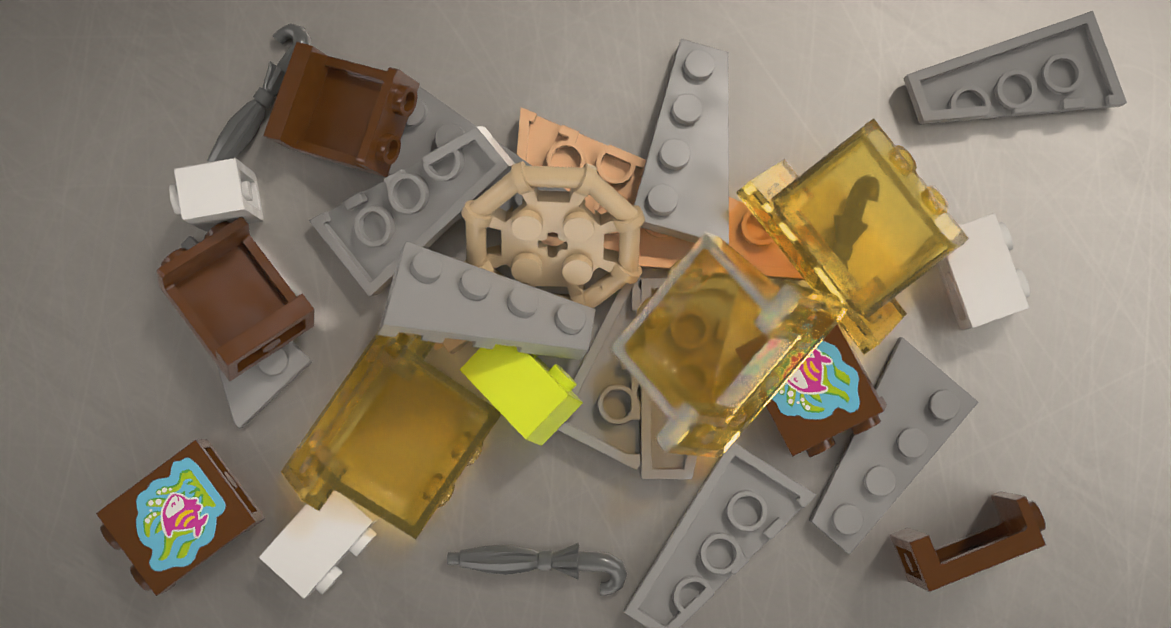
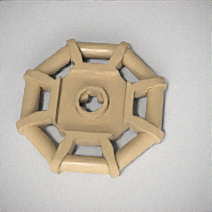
M523 161L512 164L511 171L476 200H468L462 209L461 214L466 221V260L464 262L504 276L496 268L506 264L511 268V273L517 281L535 288L536 286L567 287L569 294L554 295L593 309L627 283H636L642 274V269L638 263L640 227L645 221L641 207L631 205L597 174V167L586 163L582 168L527 166ZM538 187L571 189L570 191L538 190ZM516 193L522 195V204L514 211L513 206L507 211L500 208L501 205ZM590 195L607 212L600 214L595 210V214H593L585 206V197ZM490 227L501 230V245L487 248L486 228ZM618 231L620 233L619 252L604 248V234ZM554 232L558 233L559 240L565 242L557 246H550L541 240H546L548 233ZM598 267L609 272L589 288H585L584 284L591 279L593 271Z

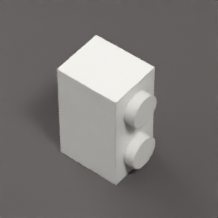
M236 158L174 169L176 184H171L169 187L170 200L175 214H181L183 221L205 232L221 222L228 221L232 223L240 217H243L248 224L264 221L256 173Z
M995 213L941 231L927 238L960 330L974 328L1030 308L1026 299L1030 296L1028 281L1021 269H1015L1009 253L1013 249L1010 232L1003 222L998 223Z
M331 479L319 489L259 558L303 598L312 594L315 589L323 595L343 573L337 565L350 551L357 557L377 535L371 527L379 518L336 479Z

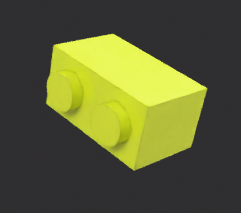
M495 344L493 349L479 348L459 370L526 440L542 446L582 405L583 402L572 392L577 383L557 364L549 368L538 357L539 355L520 353L515 346Z

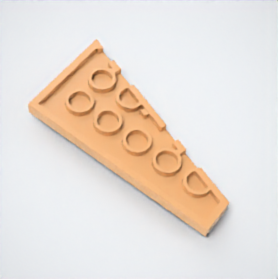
M522 107L520 108L517 155L532 166L582 168L586 163L597 167V174L631 205H634L646 164L645 159L615 146L603 144L580 134L577 130L565 125H558L537 116L534 112ZM590 195L585 197V206L593 214H595V210L600 214L607 212ZM729 197V247L726 252L640 227L638 264L641 268L805 281L808 278L811 229L757 206L752 207ZM618 231L604 234V248L619 252L620 233ZM554 232L548 233L546 240H541L550 246H557L565 242L559 240L558 233Z

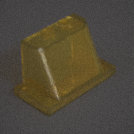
M874 118L800 176L783 159L750 180L736 192L864 355L879 345L907 315L895 297L969 239L948 212L949 205L943 194L932 185L927 186L915 171L917 165L912 155L903 146L895 145Z
M704 233L687 255L670 268L668 278L656 293L639 306L637 316L610 349L670 419L654 438L666 453L721 458L850 309L837 295L787 282L780 288L722 238Z
M377 332L289 458L281 473L300 499L318 511L321 510L335 490L414 539H417L436 509L444 506L449 501L455 489V482L465 467L470 466L478 459L483 449V441L502 414L489 402L425 359L436 342L423 341L419 334L399 332L396 337L378 335Z

